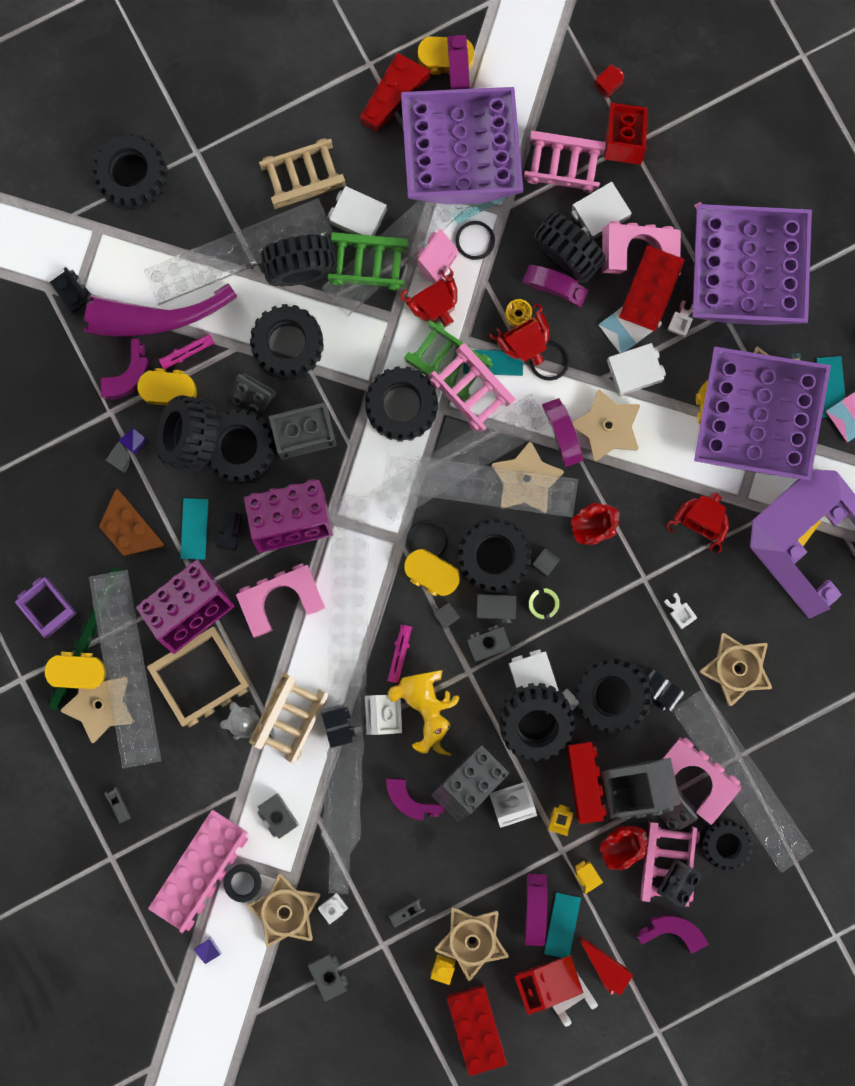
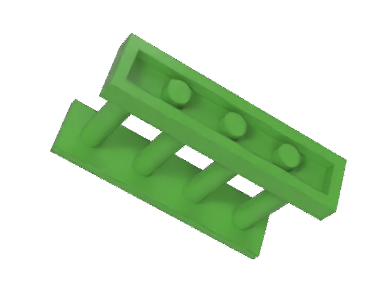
M332 232L331 240L333 245L337 247V268L334 274H328L329 282H332L333 285L349 283L389 287L390 290L404 288L405 283L404 280H399L401 253L408 251V239ZM347 246H354L356 249L353 276L342 275L344 248ZM365 248H373L375 251L372 277L361 276L363 250ZM384 249L394 252L391 279L380 278L382 251Z
M431 320L428 323V327L432 330L419 349L413 352V354L408 351L404 357L405 362L421 371L427 377L433 371L440 374L438 366L453 345L459 347L463 344V342L445 331V327L437 321L434 323ZM439 334L447 342L433 362L426 364L422 361V356ZM471 349L488 369L492 368L491 358L485 354L480 355ZM461 363L444 379V382L451 389L456 385L453 382V378L464 363ZM477 377L473 378L457 394L464 403L471 397L469 388Z

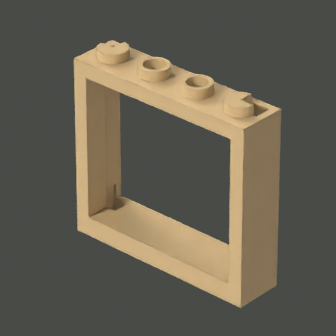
M211 627L201 633L175 654L170 652L147 666L182 727L188 725L190 728L197 724L199 717L203 715L205 718L215 712L214 708L219 705L221 707L228 705L232 702V697L235 695L241 697L248 692L247 688L251 686L216 627ZM211 638H214L241 684L185 718L158 671Z

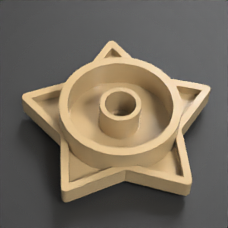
M597 390L590 411L572 422L574 429L589 440L594 462L614 449L631 451L639 449L632 425L640 409V404H616L601 390ZM605 423H611L612 428L607 429L605 427Z
M532 442L526 445L516 459L492 463L493 470L503 484L501 509L526 504L543 513L547 512L548 489L563 475L564 471L543 463ZM529 476L530 482H524L523 477Z
M722 633L717 657L702 668L700 673L720 684L729 706L735 704L748 690L772 689L771 683L763 669L768 644L742 645L727 634ZM735 665L740 666L741 670L739 672H735Z
M123 677L103 681L95 689L79 688L78 694L61 709V712L81 721L91 743H95L110 726L134 723V719L124 703L128 678ZM97 701H100L102 703V707L100 709L96 708Z
M279 873L268 895L248 903L247 907L264 924L266 947L288 936L312 941L313 936L309 915L318 901L320 893L296 890L282 873ZM285 907L289 909V914L287 915L282 913V909Z
M452 907L450 932L435 947V951L456 959L468 981L475 976L485 962L508 958L506 950L496 936L498 911L472 916L458 908ZM470 937L476 938V942L474 944L469 943L468 940Z

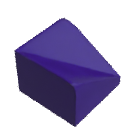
M132 428L119 441L132 453L136 454L148 440Z
M212 937L194 948V951L204 964L209 963L222 954Z

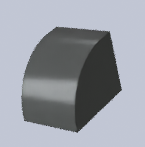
M118 441L106 461L125 473L130 464V455L126 447Z
M545 548L531 566L547 577L560 561V558Z

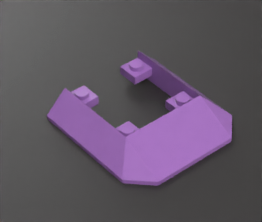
M812 469L810 481L800 479L795 481L752 520L750 548L809 619L830 610L829 606L842 594L830 580L825 581L815 590L796 567L795 563L807 553L798 539L823 516H826L833 526H837L847 516L855 525V493L835 470Z

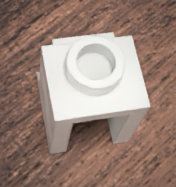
M336 893L322 903L318 909L326 921L331 924L342 916L348 907Z

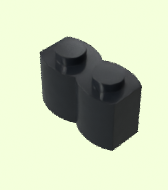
M653 669L648 675L650 680L648 683L653 689L651 698L657 702L656 706L662 711H672L685 692Z
M344 704L320 710L330 748L352 743L356 734L354 727L349 726L348 719L351 718L349 708H345Z

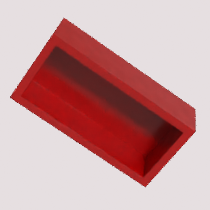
M647 245L619 318L656 332L685 260Z
M590 741L568 744L566 751L577 822L585 824L604 821L603 816H606L605 804L601 803L600 796H603V788L597 777H600L599 765L595 764L594 757H597L596 745H592Z
M482 984L448 994L447 1001L469 1076L506 1066L505 1054L485 985Z

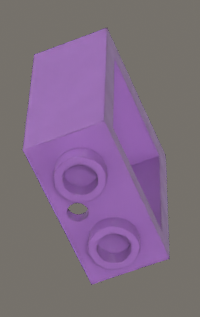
M40 577L32 583L33 587L30 590H24L17 596L18 599L15 603L44 638H49L73 618L77 612L49 578L44 577L42 579ZM47 586L64 606L65 610L44 626L26 603Z

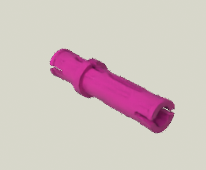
M208 333L178 350L174 349V352L159 359L163 369H166L178 362L182 363L183 359L215 343Z
M400 625L398 639L394 644L396 648L387 681L399 683L406 651L410 646L408 642L413 628L410 626Z

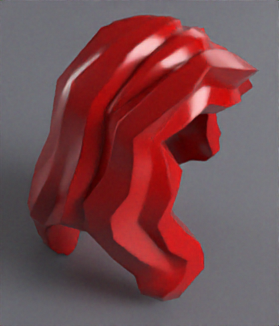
M591 503L580 510L579 514L571 520L572 532L576 542L579 544L595 545L602 540L613 537L619 525V511L610 505Z
M635 826L616 827L601 843L599 848L605 865L611 870L628 869L632 864L643 859L647 854L646 847L648 845L646 831Z

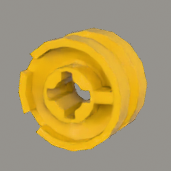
M515 299L507 305L505 318L512 327H517L531 319L532 308L527 301ZM515 311H522V316L517 317Z

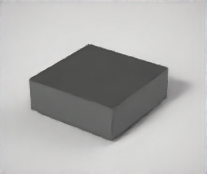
M447 603L433 613L444 629L460 619L450 603Z

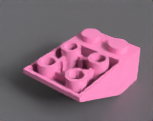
M440 228L437 233L433 232L428 239V246L426 249L423 247L417 255L418 273L433 284L443 278L441 270L443 269L444 273H446L458 256V249Z

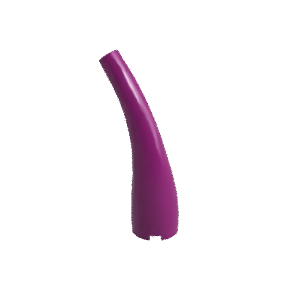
M227 283L214 291L215 295L200 303L173 310L90 295V299L93 302L87 303L84 321L88 322V328L84 327V333L120 337L166 332L190 325L215 313L236 299L237 295L230 284Z

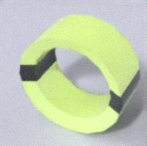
M547 588L536 590L528 601V608L531 614L539 619L553 617L559 609L557 594ZM540 593H547L554 599L555 607L548 615L538 614L533 608L534 597Z

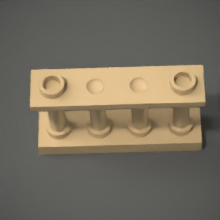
M323 138L316 141V144L276 157L268 156L259 162L262 171L268 170L275 191L274 196L271 197L274 209L346 186L343 174L339 175L336 173L328 149L333 148L331 139ZM319 152L322 153L329 174L328 179L322 181L317 177L310 156ZM300 158L304 159L311 180L310 185H300L292 161ZM286 164L293 185L291 191H282L275 170L276 166Z
M283 672L249 743L259 749H262L263 745H268L286 753L284 759L294 764L301 756V749L320 710L327 703L328 694L318 689L316 694L295 685L296 678ZM294 692L313 701L308 712L287 703L286 698L288 694ZM284 709L303 718L304 720L300 728L297 729L278 720L277 717L280 711ZM273 727L295 736L290 747L269 737Z

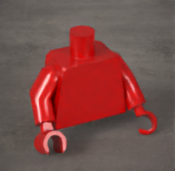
M449 267L450 273L448 275H445L443 269L441 270V274L446 280H439L412 298L409 296L403 298L408 290L401 292V300L406 301V305L415 317L424 321L431 320L432 322L440 319L445 328L454 323L449 313L455 310V305L458 302V289L451 267Z
M535 304L532 306V310L535 307L540 308L536 312L535 317L504 334L499 329H496L499 332V336L494 338L490 333V337L497 341L498 346L506 355L516 360L521 359L523 362L531 359L534 366H538L544 362L541 352L547 349L546 343L549 341L550 328L542 313V306Z
M714 492L710 497L702 495L700 499L694 498L684 503L674 516L675 520L667 523V530L675 532V530L670 529L669 525L671 523L675 525L681 523L712 541L716 539L715 542L710 544L709 548L712 551L713 546L717 544L719 545L717 553H720L722 551L721 542H724L729 530L728 516L725 514L726 507L720 504L722 496Z

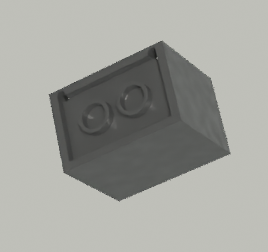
M326 402L269 416L277 452L281 460L337 446Z
M481 745L450 774L431 796L459 823L487 798L507 777L509 772Z
M671 758L627 764L601 771L611 818L619 817V820H626L633 816L635 818L645 817L647 814L656 816L663 814V812L673 811L674 806L681 804Z

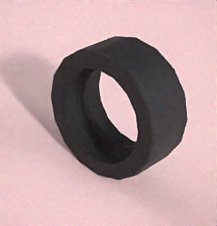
M240 864L234 866L224 878L225 893L236 902L244 903L252 900L261 889L262 880L260 873L251 865ZM247 872L253 877L254 887L251 892L241 895L232 889L231 882L236 873Z

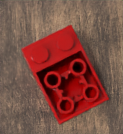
M571 955L515 973V979L527 1015L547 1009L584 993Z

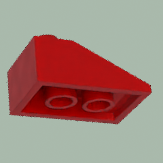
M610 103L604 160L642 164L646 151V107Z
M581 936L579 940L602 980L604 989L612 995L615 992L621 995L633 977L631 971Z

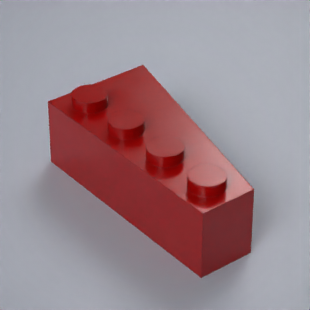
M397 53L360 116L361 124L378 132L402 108L401 92H417L430 79V70Z

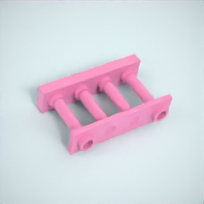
M531 131L529 144L534 146L531 172L525 171L523 180H527L531 184L541 182L579 188L587 193H593L599 189L600 182H594L597 158L604 154L606 142ZM544 146L552 147L553 149L549 174L538 173L541 151ZM563 149L572 152L568 177L557 176L560 151ZM586 152L590 155L587 180L575 179L579 153Z
M463 343L455 350L457 358L440 374L433 371L428 377L430 378V383L436 389L439 388L469 421V426L474 431L480 433L487 428L483 422L501 405L507 407L516 399L473 351ZM461 363H466L470 367V372L451 389L444 382V379ZM479 377L483 381V386L464 403L457 394L473 378ZM492 391L496 396V400L476 417L470 408L484 394Z
M648 821V845L646 847L647 854L644 857L640 894L642 901L650 902L651 897L661 896L657 894L659 888H655L652 885V879L656 878V876L665 877L669 869H661L654 866V860L658 856L687 860V865L693 868L695 845L699 843L700 832L697 831L696 827L691 826L690 832L661 829V827H658L657 822ZM666 837L689 840L688 852L659 849V846H656L657 838ZM694 891L685 906L689 907V902L693 901Z

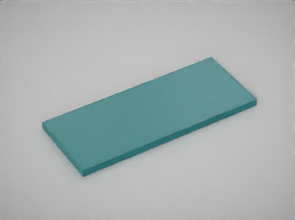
M474 350L480 355L485 354L491 358L493 366L489 370L494 375L523 376V361L521 359L516 360L506 355L503 351ZM464 363L463 374H468L470 367Z
M841 356L816 358L819 364L831 365L822 418L829 417L825 411L845 399Z
M183 499L180 559H206L208 499Z
M556 893L544 954L561 958L570 955L581 897Z

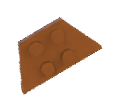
M116 489L99 526L123 556L164 547L165 544L121 491Z

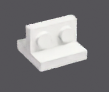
M388 695L365 696L366 735L402 733L401 698L397 702H391Z
M526 782L489 794L500 828L537 816Z

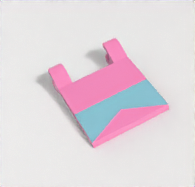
M854 392L825 411L846 443L855 438Z

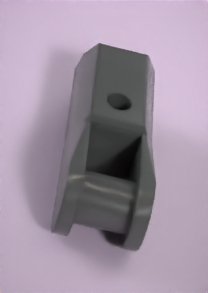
M114 787L113 791H106L105 796L118 823L120 824L130 819L131 817L118 788ZM117 797L119 803L114 804L112 799Z
M420 899L389 915L395 928L425 911V908H422L419 903ZM413 906L415 913L411 915L408 909Z

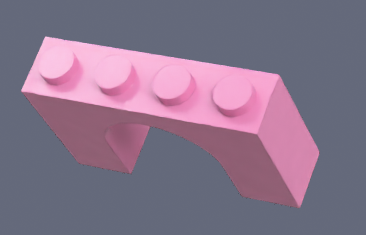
M618 221L609 222V224L602 228V252L605 254L602 273L621 274L627 270V247L631 239H642L649 243L651 247L680 257L681 230H676L672 226L656 228V225H645L644 227L638 226L637 223L623 225Z
M303 563L292 567L293 571L286 573L282 571L275 574V578L268 581L266 578L258 581L257 586L253 588L246 586L239 589L240 593L236 594L254 638L273 631L264 609V602L269 592L277 587L285 586L294 589L298 593L308 616L326 609L308 565L304 566Z
M679 737L662 759L671 758L674 775L687 766H698L710 775L713 784L712 790L697 808L696 813L712 825L739 793L741 782L733 775L728 776L724 772L725 769L719 763H712L709 760L710 757L704 751H697L693 747L694 744L685 737L683 739Z

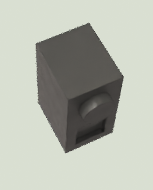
M477 595L476 618L500 619V623H511V620L516 619V596Z

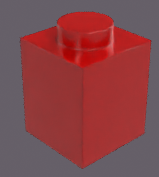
M611 64L595 79L594 86L607 99L623 84L624 73L620 68H615Z

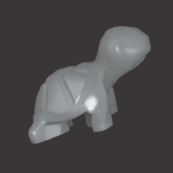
M232 702L229 707L231 713L227 720H223L220 723V728L228 729L234 734L233 738L236 740L250 738L260 720L255 712V707L253 705H250L249 708L240 707L237 703ZM273 728L269 733V737L272 739L275 737Z

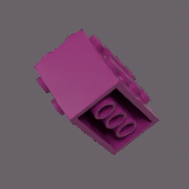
M312 479L303 484H290L286 488H273L264 493H252L244 497L251 538L259 553L334 536L327 501L320 480Z
M196 560L190 563L178 575H175L164 586L158 588L150 597L144 599L136 609L156 639L175 654L235 606L215 577Z

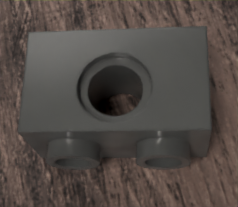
M496 625L488 628V633L481 635L480 632L469 635L470 639L467 640L474 662L511 649L504 627L499 628ZM490 637L493 639L494 645L492 648L484 647V638Z
M279 793L257 806L259 817L262 821L266 820L270 825L268 830L273 837L277 836L280 839L300 825ZM273 812L281 813L282 820L280 822L273 821Z
M330 953L308 965L325 1002L346 992V985H348L345 975H341L338 970L340 965L335 956L332 957ZM332 972L335 979L327 981L324 978V974Z

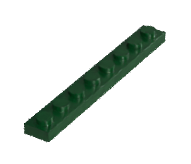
M114 566L113 570L110 569L107 573L106 580L108 581L105 587H101L98 593L99 600L90 610L89 614L91 617L88 622L84 623L81 629L83 634L80 640L77 639L73 646V650H75L73 656H81V653L87 652L124 570ZM58 687L56 692H52L48 700L50 703L48 708L59 711L69 688Z

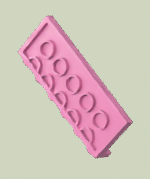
M212 809L148 909L178 928L180 933L185 932V930L189 931L195 923L192 919L196 913L200 915L206 906L203 903L206 897L211 898L217 889L214 887L217 880L222 881L226 875V866L228 863L232 865L237 858V849L239 847L243 848L249 838L246 837L248 832Z

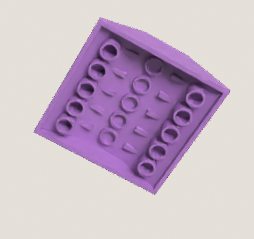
M514 87L401 92L409 199L451 205L485 203L523 193Z
M697 204L692 318L751 325L808 323L812 210Z
M714 347L694 461L730 469L810 481L831 365Z

